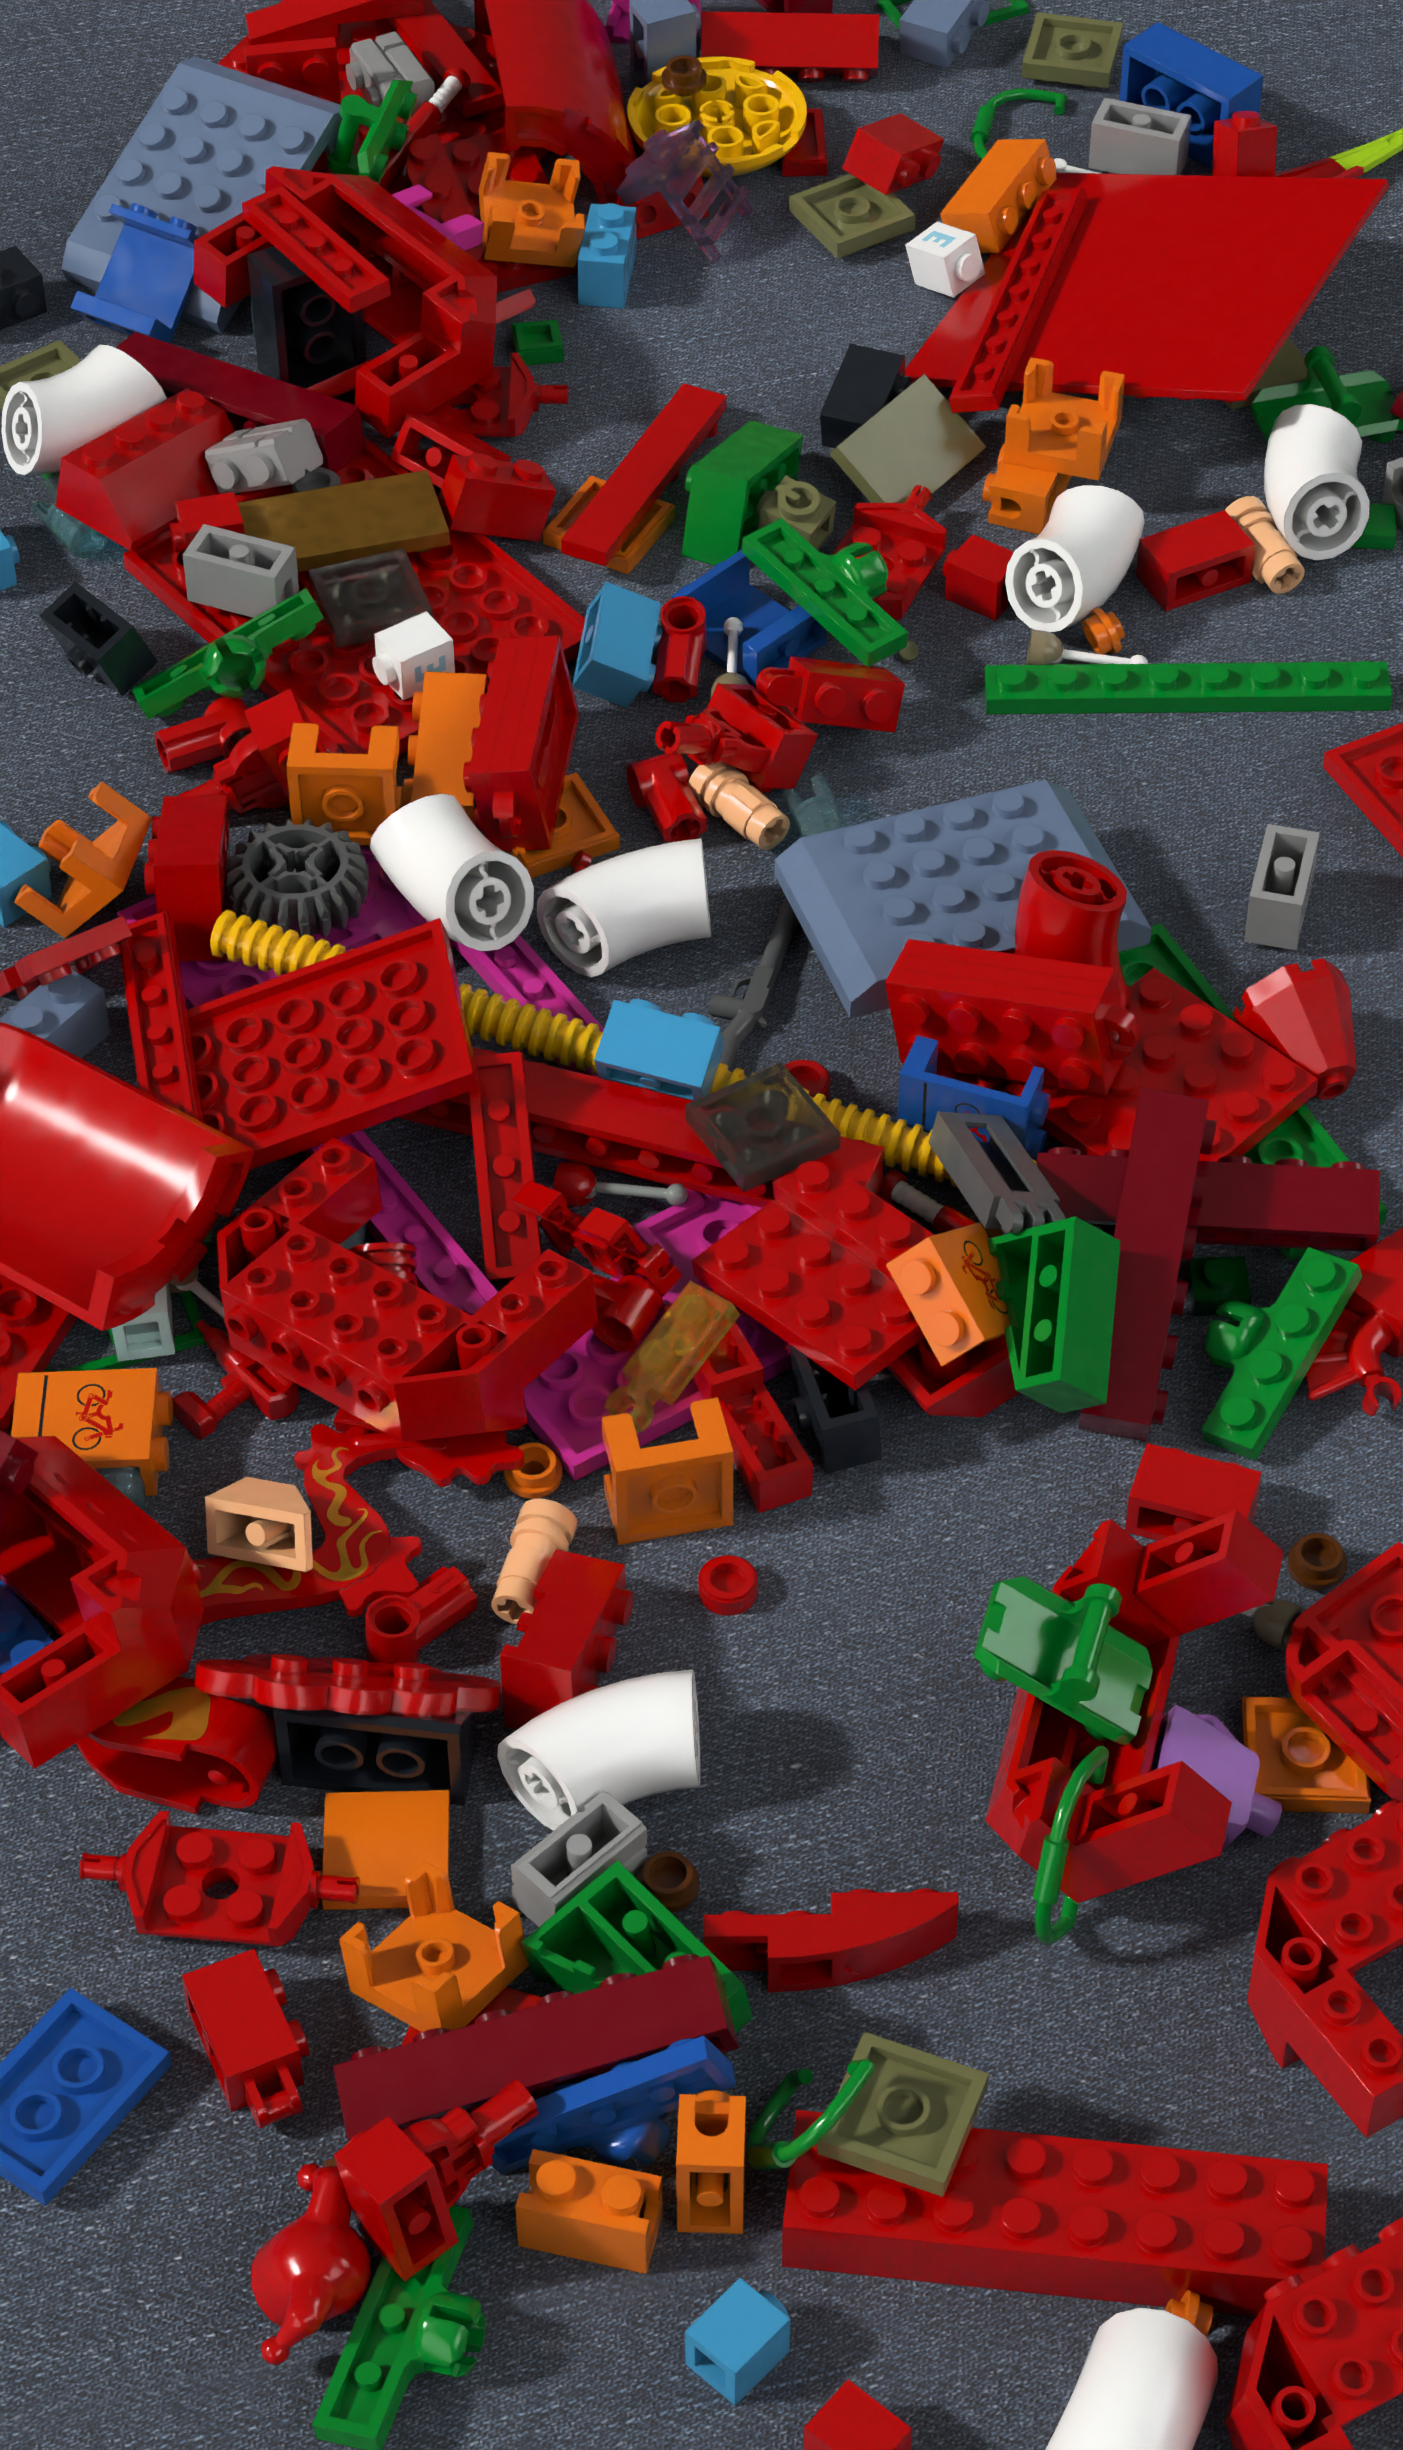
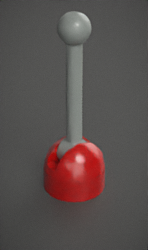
M563 1161L558 1165L553 1184V1190L560 1192L568 1202L567 1207L586 1206L594 1200L597 1193L667 1199L674 1206L684 1204L688 1198L687 1189L681 1184H672L668 1188L598 1182L597 1177L588 1166L574 1162Z

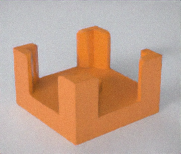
M488 152L479 187L480 218L484 223L482 238L484 260L575 268L585 232L584 214L578 213L575 216L574 200L580 181L579 160L557 159L550 184L505 180L510 163V155Z
M1030 357L1024 374L1023 403L1020 411L1019 405L1011 404L1006 416L1004 463L1099 481L1122 419L1125 375L1103 371L1100 375L1098 401L1053 393V362Z
M293 723L286 766L292 823L294 825L304 824L311 818L314 826L320 827L330 822L335 832L347 831L352 842H357L359 845H370L371 837L378 826L391 814L403 807V788L396 785V769L399 754L398 726H373L368 754L316 753L319 726L311 723Z
M101 782L91 790L88 798L116 818L118 821L92 842L64 821L56 820L44 830L38 847L47 856L59 863L60 869L69 875L57 905L27 884L20 888L14 901L15 904L63 938L69 936L124 891L152 821L151 816L104 782Z
M718 1397L691 1403L690 1410L698 1439L640 1449L633 1418L629 1413L602 1417V1436L612 1474L604 1475V1492L618 1545L733 1525V1448Z
M423 1861L404 1881L410 1916L372 1951L369 1945L366 1926L361 1922H357L339 1939L352 1993L420 2032L434 2028H446L453 2031L463 2028L471 2022L529 1966L521 1944L524 1940L520 1912L499 1901L493 1905L495 1930L455 1909L448 1875L443 1870Z

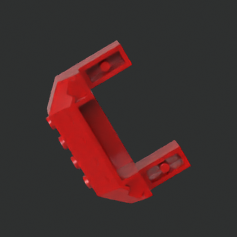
M276 166L266 170L265 193L282 185L390 280L391 296L363 309V320L392 342L395 347L356 370L355 406L359 407L362 419L388 439L401 430L406 414L424 416L492 373L497 304V276L368 176L311 172ZM242 212L194 240V284L226 309L251 294L247 255L272 247L273 245L243 219Z
M335 1138L325 1143L217 1233L220 1293L225 1314L224 1322L228 1329L231 1347L403 1443L521 1429L528 1422L523 1389L598 1323L593 1272L550 1249L543 1252L479 1310L470 1315L340 1246L383 1208L375 1159Z
M56 1436L14 1437L37 1451L38 1455L33 1463L34 1473L30 1483L23 1492L15 1496L4 1517L5 1526L0 1537V1580L63 1635L0 1675L1 1736L35 1769L187 1672L204 1612V1606L197 1585L202 1581V1576L196 1563L188 1554L187 1548Z
M1237 1510L1146 1546H1142L1112 1519L1102 1522L1092 1535L1094 1540L1074 1566H1068L1051 1590L1068 1601L1073 1602L1084 1597L1085 1590L1092 1584H1107L1117 1589L1122 1596L1119 1613L1115 1617L1110 1618L1109 1625L1146 1647L1153 1668L1149 1688L1144 1693L1139 1712L1141 1719L1137 1735L1127 1746L1113 1742L1110 1739L1105 1741L1094 1739L1079 1721L1020 1687L1017 1689L985 1821L1021 1859L1037 1872L1044 1837L1051 1833L1058 1805L1072 1773L1080 1762L1096 1747L1104 1746L1109 1751L1103 1784H1094L1087 1780L1077 1800L1066 1835L1070 1843L1060 1890L1077 1904L1221 1856L1232 1802L1182 1760L1153 1771L1151 1770L1169 1684L1174 1671L1180 1635L1212 1625L1254 1607L1262 1606L1267 1602L1273 1601L1275 1597L1284 1551Z
M1399 1800L1387 1802L1368 1821L1351 1830L1348 1828L1337 1830L1318 1849L1300 1859L1297 1857L1287 1858L1272 1870L1267 1879L1247 1997L1248 2005L1274 2060L1283 2069L1301 2058L1365 2138L1372 2136L1403 2117V2037L1354 1979L1357 1970L1403 1945V1801L1400 1802Z
M1403 2217L1378 2233L1377 2236L1381 2241L1380 2243L1363 2252H1360L1356 2244L1349 2245L1321 2263V2267L1324 2270L1323 2273L1304 2283L1299 2274L1290 2276L1264 2293L1263 2296L1267 2302L1246 2331L1225 2419L1234 2450H1354L1343 2431L1350 2422L1403 2394Z

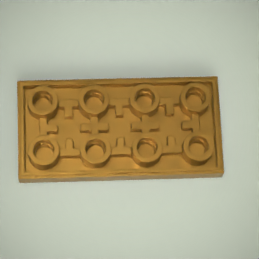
M428 470L238 503L244 523L245 535L295 547L298 572L313 569L328 570L337 565L364 560L378 561L386 556L409 552L424 553L433 548L450 545L449 529Z

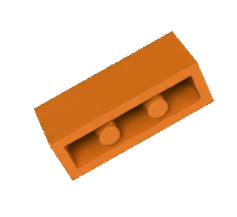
M1046 139L997 140L940 213L942 222L976 234L980 253H1000L1032 212L1040 193L1048 190L1057 179L1056 164L1050 156Z
M425 672L423 692L414 691L412 717L413 722H419L418 735H409L408 765L415 767L413 779L404 780V806L426 796L437 794L453 795L475 825L474 809L476 802L474 794L467 793L465 790L463 767L466 761H471L473 754L471 735L473 728L479 727L481 720L479 702L481 694H486L488 691L486 674Z

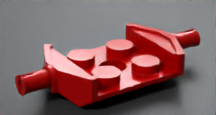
M511 352L510 367H493L490 375L424 416L441 417L475 437H516L524 433L533 412L539 411V404L568 405V384L539 385L538 382H534V377L519 353ZM458 404L472 405L471 408L464 410L454 408Z
M916 485L907 500L902 504L897 502L856 503L854 507V523L833 553H837L854 542L869 543L872 545V551H878L882 555L889 572L887 582L885 583L887 591L873 601L895 621L903 618L947 548V529L923 512L927 503L930 502L932 494L925 486L921 491V485Z
M159 1811L130 1845L127 1854H121L119 1857L83 1852L79 1866L81 1880L118 1881L119 1890L127 1894L137 1933L147 1935L282 1946L294 1939L310 1909L318 1908L319 1899L357 1904L360 1893V1878L358 1876L322 1875L321 1871H315L302 1825L291 1822L289 1836L172 1826L169 1811ZM219 1882H231L238 1886L237 1891L225 1899H213L206 1895L208 1889Z

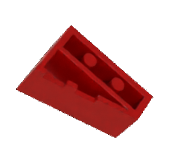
M227 795L164 796L161 816H152V839L148 841L149 862H145L144 868L146 895L155 894L157 913L167 911L174 923L179 962L225 961L226 954L222 958L212 955L210 939L216 920L227 910V907H222L224 889H226L225 881L227 880L226 867L228 865V858H230Z
M558 1549L555 1550L534 1590V1599L538 1600L533 1613L522 1612L517 1622V1630L525 1632L519 1645L505 1644L500 1653L504 1727L518 1730L533 1718L560 1703L599 1688L596 1682L600 1672L608 1674L614 1662L617 1639L613 1638L616 1627L617 1625H627L633 1607L634 1592L626 1590L624 1564Z

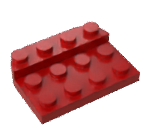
M506 129L444 144L441 143L437 133L425 138H418L410 144L406 162V189L419 184L433 193L432 199L423 202L417 209L439 223L447 222L464 214H469L481 221L479 187L488 152L510 155V163L505 180L549 184L533 148L508 145ZM482 242L478 246L465 250L467 254L497 276V293L578 273V258L575 268L484 260Z
M808 1161L801 1164L796 1169V1172L785 1175L773 1182L774 1199L695 1257L692 1260L693 1273L696 1278L856 1391L925 1337L886 1264L934 1234L852 1178L829 1170L822 1162Z
M1397 1542L1306 1609L1295 1620L1286 1649L1285 1679L1289 1692L1296 1704L1389 1797L1402 1802L1403 1545Z

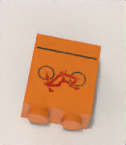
M979 1222L933 1235L886 1264L941 1367L948 1365L984 1342L1005 1336L1004 1329L1010 1326L1006 1303L998 1299L996 1283L1002 1280L998 1258L990 1254L987 1241L989 1238L1004 1235L1002 1229H985L982 1223Z
M157 1368L18 1373L11 1431L12 1437L56 1436L93 1469L139 1467L145 1496H157L159 1472H167L169 1469V1444L167 1436H162L163 1426H172L173 1423L171 1391H162Z

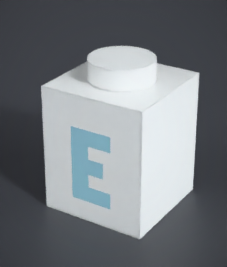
M937 221L905 245L916 285L954 298L985 275L977 237L974 233Z
M427 611L374 634L376 656L373 657L372 664L375 674L383 685L389 684L402 700L412 697L414 691L423 692L425 672L455 673L453 639Z

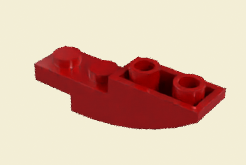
M927 1888L917 1889L912 1892H875L870 1889H855L849 1892L831 1893L830 1914H813L797 1910L786 1914H748L743 1911H728L721 1915H703L704 1946L730 1971H767L768 1993L805 1991L839 1986L869 1979L901 1968L931 1954L955 1939L957 1936L959 1906L958 1892H939Z

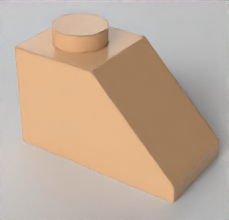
M245 1477L205 1497L208 1554L303 1572L313 1569L311 1511L295 1485Z

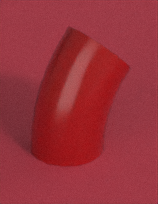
M1049 850L1037 853L1030 859L1021 885L1015 924V954L1116 968L1121 1006L1125 1008L1130 1002V991L1119 960L1118 930L1126 904L1127 890L1121 880L1107 867L1073 852Z

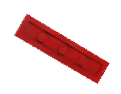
M282 185L242 203L243 219L350 314L391 296L390 280Z
M521 1051L474 1056L480 1088L469 1091L485 1271L489 1282L513 1280L542 1254L539 1215L515 1206L512 1201L530 1180L536 1182L524 1055Z

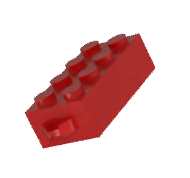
M559 635L500 639L495 660L488 663L487 677L489 686L487 693L480 696L479 710L481 720L479 727H474L472 730L471 744L473 754L471 761L464 763V786L467 793L474 794L476 802L474 809L476 828L480 832H484L485 837L492 844L504 852H512V849H515V847L525 848L526 851L549 850L553 841L559 805L561 804L565 785L564 779L568 771L580 713Z
M908 939L885 981L902 1064H904L917 1035L938 1040L937 1069L1027 1083L1033 1067L1036 1066L1045 1069L1043 1085L1107 1095L1124 1058L1132 1053L1139 1039V1030L1135 1023L1136 1017L1121 1006L1116 968Z

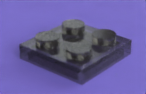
M404 548L308 570L310 587L337 648L375 640V633L426 611L433 618L432 608Z
M782 1062L685 1105V1121L743 1192L790 1172L805 1162L814 1161L840 1149L841 1133Z

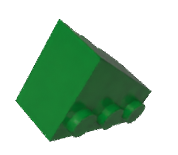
M750 420L738 431L732 433L719 446L713 448L700 461L694 463L688 471L685 482V490L690 495L681 556L715 566L739 552L743 537L758 530L755 527L759 521V516L756 515V508L763 494L768 489L774 491L785 476L797 481L804 435Z
M1076 1216L1024 1229L1020 1233H1009L987 1239L990 1254L998 1258L1002 1279L996 1283L998 1299L1006 1303L1010 1326L1006 1327L1004 1332L1015 1390L1059 1413L1106 1404L1121 1241Z
M618 1860L521 1942L534 1977L563 1991H570L575 1994L599 1988L600 1983L604 1979L616 1974L634 1973L639 1976L660 1970L666 1961L677 1956L694 1954L704 1957L709 1955L722 1976L735 2032L737 2033L753 2019L744 1984Z

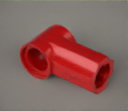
M679 596L667 601L661 610L663 633L659 642L653 684L654 694L660 695L667 702L685 703L686 700L697 697L702 656L707 648L705 608L695 598Z
M221 697L207 707L204 716L155 732V746L166 772L169 774L224 756L225 759L228 758L234 746L243 737L252 732L244 712L248 709L244 701L237 698Z
M665 753L627 764V781L634 803L638 808L647 807L665 842L697 839L702 833L707 831V818L688 785L690 780L689 773L681 754Z
M593 1273L598 1323L592 1327V1330L597 1338L606 1346L620 1352H631L637 1347L662 1310L664 1304L662 1295L655 1286L641 1277L628 1275L615 1282Z
M443 1566L418 1584L419 1590L408 1598L398 1595H387L374 1600L368 1606L365 1615V1653L367 1661L416 1663L422 1647L477 1610L478 1597L472 1590L468 1578L455 1566L449 1569Z

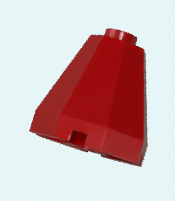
M1324 958L1310 961L1314 970L1301 972L1298 963L1285 965L1248 987L1241 997L1245 1005L1244 1010L1236 1006L1232 1015L1239 1026L1318 1078L1317 1094L1312 1098L1319 1097L1321 1100H1329L1341 1095L1348 1089L1349 1083L1357 1071L1350 988L1341 970Z

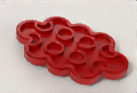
M253 1654L244 1656L243 1660L209 1659L198 1661L196 1664L194 1686L201 1692L208 1694L254 1699L262 1705L281 1709L308 1711L327 1709L356 1715L391 1713L409 1717L441 1718L452 1716L456 1711L489 1712L496 1710L500 1706L502 1683L481 1676L444 1673L438 1668L415 1662H368L360 1659L339 1657L306 1658L290 1654Z

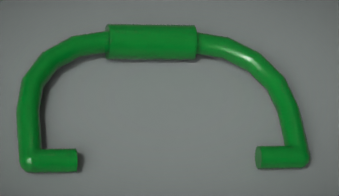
M1018 88L1003 91L990 98L986 105L979 108L970 136L972 143H974L975 153L980 160L988 153L985 144L988 141L995 118V109L1000 105L1015 100H1037L1055 103L1054 114L1061 116L1066 108L1067 96L1063 93L1039 89Z
M1104 1746L1096 1747L1080 1762L1072 1773L1058 1805L1051 1833L1044 1837L1033 1899L1037 1901L1034 1918L1035 1933L1041 1943L1046 1946L1058 1942L1074 1927L1079 1903L1077 1904L1065 1894L1060 1918L1051 1926L1052 1905L1056 1904L1059 1898L1070 1843L1066 1835L1077 1800L1087 1780L1094 1784H1103L1109 1758V1751Z
M869 2059L851 2061L847 2066V2072L850 2077L823 2114L791 2143L788 2141L764 2143L769 2129L798 2086L807 2085L813 2079V2074L808 2068L791 2070L761 2111L746 2141V2158L752 2168L756 2170H769L790 2167L796 2158L801 2157L814 2147L836 2125L873 2074L875 2069L874 2063Z

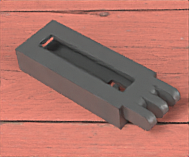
M937 1111L929 1145L985 1229H1001L1003 1227L1007 1233H1020L1024 1229L1065 1219V1215L1058 1206L1060 1202L1059 1197L1002 1115ZM968 1127L986 1128L991 1135L989 1142L977 1141Z

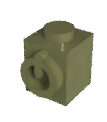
M785 476L774 491L768 489L761 497L756 508V515L759 516L758 530L782 518L813 547L819 550L833 532L836 501L819 493L810 483L796 481Z

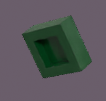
M1245 1256L1192 1258L1191 1262L1188 1261L1187 1277L1193 1316L1218 1315L1216 1314L1218 1307L1227 1301L1239 1300L1251 1305L1252 1298Z

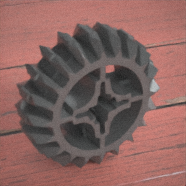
M288 818L286 825L281 827H275L267 823L263 834L250 831L247 843H237L234 856L228 858L225 887L226 895L230 898L231 909L236 913L237 918L241 915L251 917L252 923L259 919L267 922L268 928L273 924L281 926L283 933L291 929L297 931L299 937L305 934H319L327 939L332 927L345 930L348 918H358L361 905L366 903V896L369 892L368 864H365L363 852L360 850L359 843L352 842L347 831L335 832L330 822L320 827L314 826L311 818L304 824L294 825Z

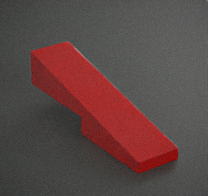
M288 0L245 14L250 44L256 45L326 37L339 39L338 24L425 14L424 0Z
M713 1290L664 1306L663 1317L703 1399L719 1398L733 1448V1461L758 1513L812 1496L813 1463L765 1387L764 1367L720 1295Z

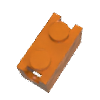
M1004 443L999 453L997 471L995 474L989 473L983 487L982 500L991 503L988 523L1039 535L1049 521L1056 498L1065 492L1072 476L1004 463Z
M716 2090L703 2091L696 2095L679 2094L676 2154L677 2232L743 2234L746 2167V2096H730L725 2092ZM696 2172H698L697 2188H696ZM724 2173H729L728 2187L724 2192Z
M533 2149L529 2160L528 2193L519 2192L515 2205L518 2246L647 2274L663 2218L662 2176Z

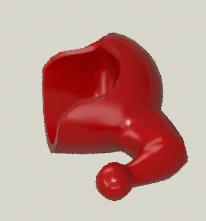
M315 2163L301 2166L296 2175L298 2186L308 2193L312 2192L307 2210L302 2216L289 2223L257 2251L251 2265V2287L256 2302L269 2320L281 2327L276 2336L269 2337L261 2345L263 2359L274 2366L286 2361L290 2355V2348L304 2338L315 2334L324 2321L348 2313L362 2300L370 2282L371 2258L364 2240L350 2226L352 2208L337 2166L319 2167Z

